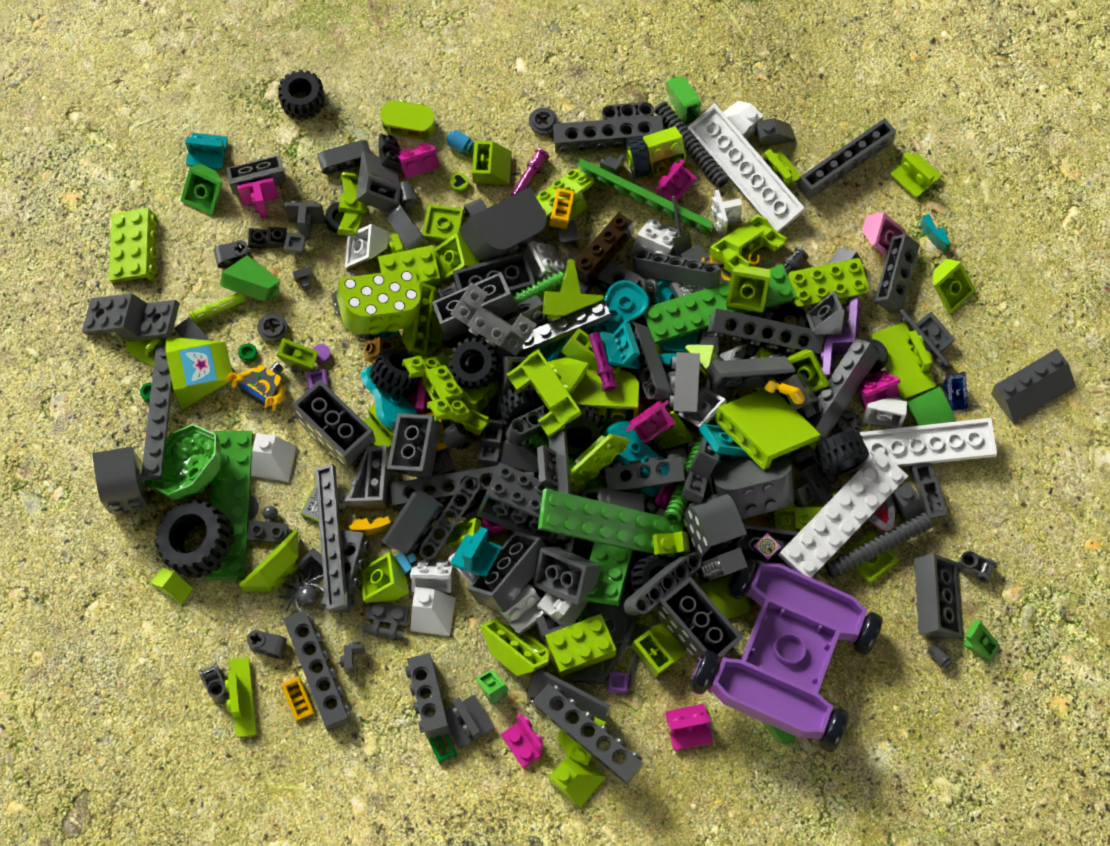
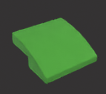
M940 387L907 402V409L914 419V426L956 422L952 409Z

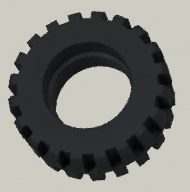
M194 499L193 502L186 500L183 501L182 505L178 503L173 506L174 509L166 512L167 516L161 519L159 523L161 526L156 530L158 538L155 539V546L158 547V556L161 557L164 564L188 578H201L202 574L208 576L212 574L211 571L219 570L221 568L220 565L228 560L226 557L228 554H231L233 550L231 544H234L235 537L231 535L234 534V528L229 518L211 503L200 499ZM206 524L207 533L202 545L193 552L184 553L183 544L187 534L194 527Z

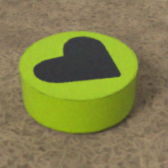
M457 173L451 177L450 186L453 191L460 193L468 188L469 183L466 175Z

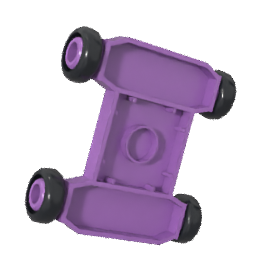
M744 556L748 567L733 573L727 593L735 599H741L745 594V597H751L761 606L742 658L739 660L723 657L719 663L718 654L706 650L695 668L689 684L690 690L699 695L704 694L706 690L711 694L713 692L724 705L796 737L819 740V746L822 750L833 752L837 749L844 736L849 722V714L841 708L833 709L834 705L828 703L818 692L838 639L848 640L849 643L853 644V649L857 653L867 655L876 643L882 628L883 618L875 612L867 613L868 609L864 608L853 596L781 564H764L760 562L756 569L755 560Z

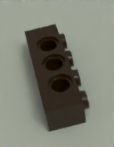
M619 212L576 260L575 267L578 280L588 286L594 281L634 234L633 221Z

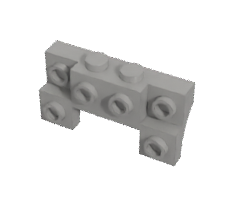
M471 282L451 312V315L470 327L468 331L472 334L484 336L486 338L484 341L491 346H501L516 356L537 324L521 313L513 325L507 323L481 306L488 292Z

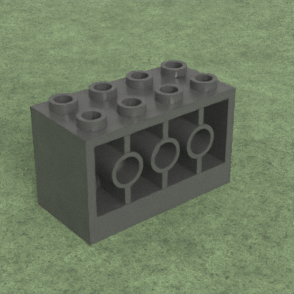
M499 462L476 516L513 532L517 531L540 537L548 547L555 535L553 532L538 529L543 489L551 488L539 483V479Z

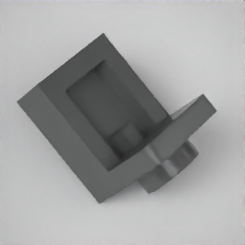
M351 642L349 645H344V656H340L341 668L345 669L346 674H354V654H364V644Z

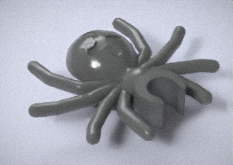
M310 567L307 578H305L301 570H297L301 578L297 574H293L296 577L295 582L291 583L287 579L288 584L292 588L286 583H283V587L290 591V593L279 595V598L292 596L285 607V612L288 611L294 599L299 612L303 610L299 605L298 599L303 604L313 603L317 595L313 587L325 593V589L322 586L313 583L324 578V576L320 575L310 580L313 572V567Z

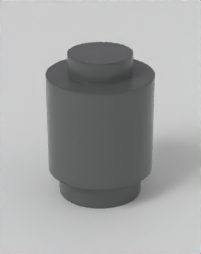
M404 181L400 183L399 204L404 209L411 210L418 204L414 186L410 182Z

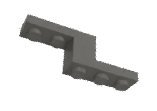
M703 435L699 450L688 469L682 496L687 500L699 504L704 498L707 480L719 459V454L713 450Z

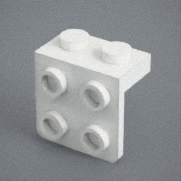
M649 219L637 234L632 253L638 250H646L671 255L673 249L672 238L678 237L677 229L662 224L658 220Z

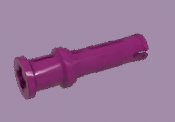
M540 148L535 149L533 158L527 162V169L511 193V196L527 189L535 175L542 171L544 162L550 158L546 151Z
M596 332L588 337L598 365L597 375L600 376L603 385L601 389L603 392L618 388L619 385L615 382L614 369L609 365L601 334Z

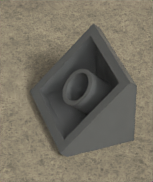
M834 290L805 313L814 334L842 333L844 308L837 292Z

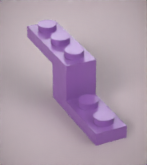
M858 296L851 297L850 304H847L849 319H846V327H842V333L825 334L824 351L821 352L823 367L821 368L827 380L830 379L835 371L836 354L847 353L856 338L859 339L861 304Z

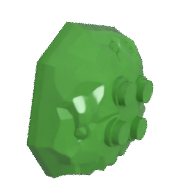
M195 424L170 433L166 440L162 479L145 480V485L165 497L177 501H182L202 493L205 486L215 479L214 477L221 467V444L219 437L215 433Z

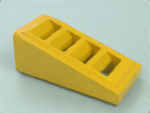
M557 188L549 222L550 226L567 229L575 195L574 191ZM559 196L569 198L570 200L560 199Z
M300 677L280 684L295 721L315 714ZM298 684L299 688L288 692L287 688ZM301 691V696L291 700V695ZM302 699L305 700V703L294 707L293 703ZM308 707L307 711L297 714V710Z

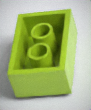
M433 245L378 256L381 273L415 268L418 282L434 286L436 289L441 288Z
M602 614L545 635L546 645L560 677L616 656V648Z

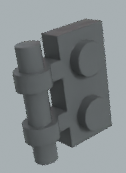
M385 602L370 603L366 620L373 622V625H364L363 632L370 633L371 636L375 637L377 635L386 636L391 640L395 638L403 639L404 632L397 631V627L406 628L410 608ZM380 623L391 625L390 629L381 628Z

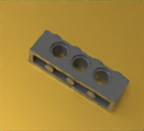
M907 234L891 238L874 302L888 312L898 311L904 307L920 244Z
M537 295L516 304L517 311L501 317V319L511 325L515 323L520 313L537 325L549 320L547 315H542L543 302ZM472 334V337L477 338L478 340L486 339L481 334H479V336Z
M679 454L668 455V459L660 460V457L649 458V462L641 463V460L629 461V465L622 466V463L610 464V468H605L607 489L629 491L683 483L687 477L686 460L683 457H679ZM668 465L670 472L663 476L661 469L663 466ZM645 468H649L651 472L648 478H643L642 471ZM626 471L631 472L629 481H624L623 474Z
M341 530L345 571L350 569V572L345 574L348 608L337 611L350 613L351 607L355 604L354 595L356 588L360 585V573L365 566L364 558L369 550L370 541L362 532ZM352 551H355L352 556H349ZM324 593L323 600H322V604L326 607V600H325V593Z
M426 653L407 658L408 666H405L407 678H411L413 683L409 687L411 695L416 696L417 700L413 704L416 715L420 714L421 721H418L420 733H425L427 739L450 733L431 654ZM422 675L427 676L422 681L417 680ZM426 693L431 694V696L427 699L422 698V696ZM429 712H435L433 717H426Z

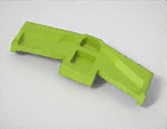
M342 172L341 181L345 193H340L338 212L345 214L337 234L355 237L362 218L366 213L367 204L356 201L357 175Z

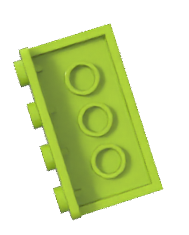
M148 207L111 215L109 281L112 284L147 278L149 281L155 279V258L157 257L156 224H158V218Z

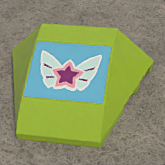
M176 337L166 338V357L173 390L182 410H185L191 404L203 399L204 396L228 383L226 382L228 374L233 372L226 342Z

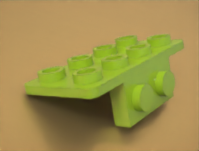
M573 169L555 181L546 190L541 191L536 198L545 211L546 219L551 216L557 188L575 192L569 221L585 210L588 205L582 192L595 183L594 179L581 173L578 169ZM559 196L560 199L570 200L569 198Z
M859 258L791 271L788 274L796 294V298H794L796 307L811 305V308H813L834 290L837 292L844 307L849 304L851 297L867 294L869 291L863 265Z
M900 323L872 334L871 339L882 342L887 348L888 362L885 367L890 374L900 379L901 383L897 384L901 399L905 400L935 388L936 383L929 371L932 356L929 351L926 352L924 340L921 335L918 336L916 330L910 332L905 323Z
M609 434L608 436L601 435L575 460L576 465L569 471L571 491L578 492L584 489L589 480L598 476L599 471L603 467L612 463L613 458L617 454L626 450L630 440L614 434Z

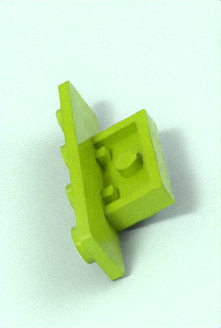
M248 657L230 659V673H228V680H225V689L230 695V699L227 700V709L234 717L236 737L255 736L256 724L250 661Z

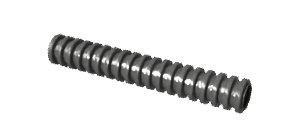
M667 102L658 104L654 113L662 115V122L668 129L672 127L678 129L683 136L685 150L688 151L692 159H695V163H698L701 170L705 171V175L715 184V187L720 188L728 182L729 176L722 171L718 163H715V160L705 150V147L698 142V139L688 130L685 123L681 122L682 120L678 118L675 111L671 110V106H668Z
M922 513L920 516H916L915 519H910V522L906 521L905 525L901 524L899 527H895L894 530H890L889 533L885 532L884 536L880 535L878 538H874L873 541H868V544L864 543L863 547L859 546L857 549H853L852 552H847V555L843 554L842 558L838 557L836 561L832 560L831 563H826V570L831 578L836 579L837 575L842 576V573L846 574L848 570H853V567L857 568L858 564L863 565L869 559H874V556L878 557L879 553L884 554L890 548H895V545L899 546L900 542L905 543L911 537H916V534L920 535L921 531L926 532L927 529L932 528V522L928 515Z

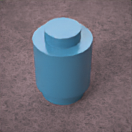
M458 130L451 131L446 139L449 147L462 154H469L474 146L472 138Z

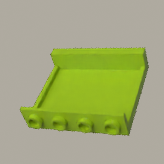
M762 389L719 406L714 420L763 470L770 468L772 459L809 444L813 449H816L821 435L776 390L774 393H770Z

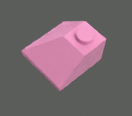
M884 212L867 215L862 230L870 243L885 256H887L891 238L906 232Z

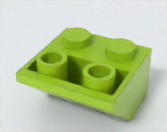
M676 127L643 137L648 154V164L653 178L668 174L671 166L675 162L679 163L681 159L685 161L683 167H687L683 136Z
M475 141L472 167L473 183L509 185L512 151L493 141Z
M663 622L645 632L631 645L632 649L655 678L687 655Z

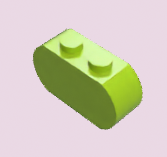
M391 100L381 109L382 127L387 134L425 140L435 131L433 110L422 103L414 104L404 100Z

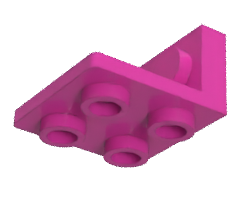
M520 713L517 715V724L501 733V737L524 769L543 756L544 742L538 733H533L531 728L533 725L528 717L525 716L523 718Z

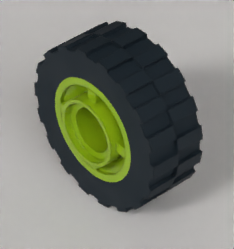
M643 137L627 138V157L633 178L648 176V154Z

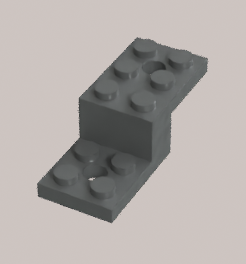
M133 293L91 298L82 333L93 335L115 332L127 341L171 337L180 303L176 300L146 303Z

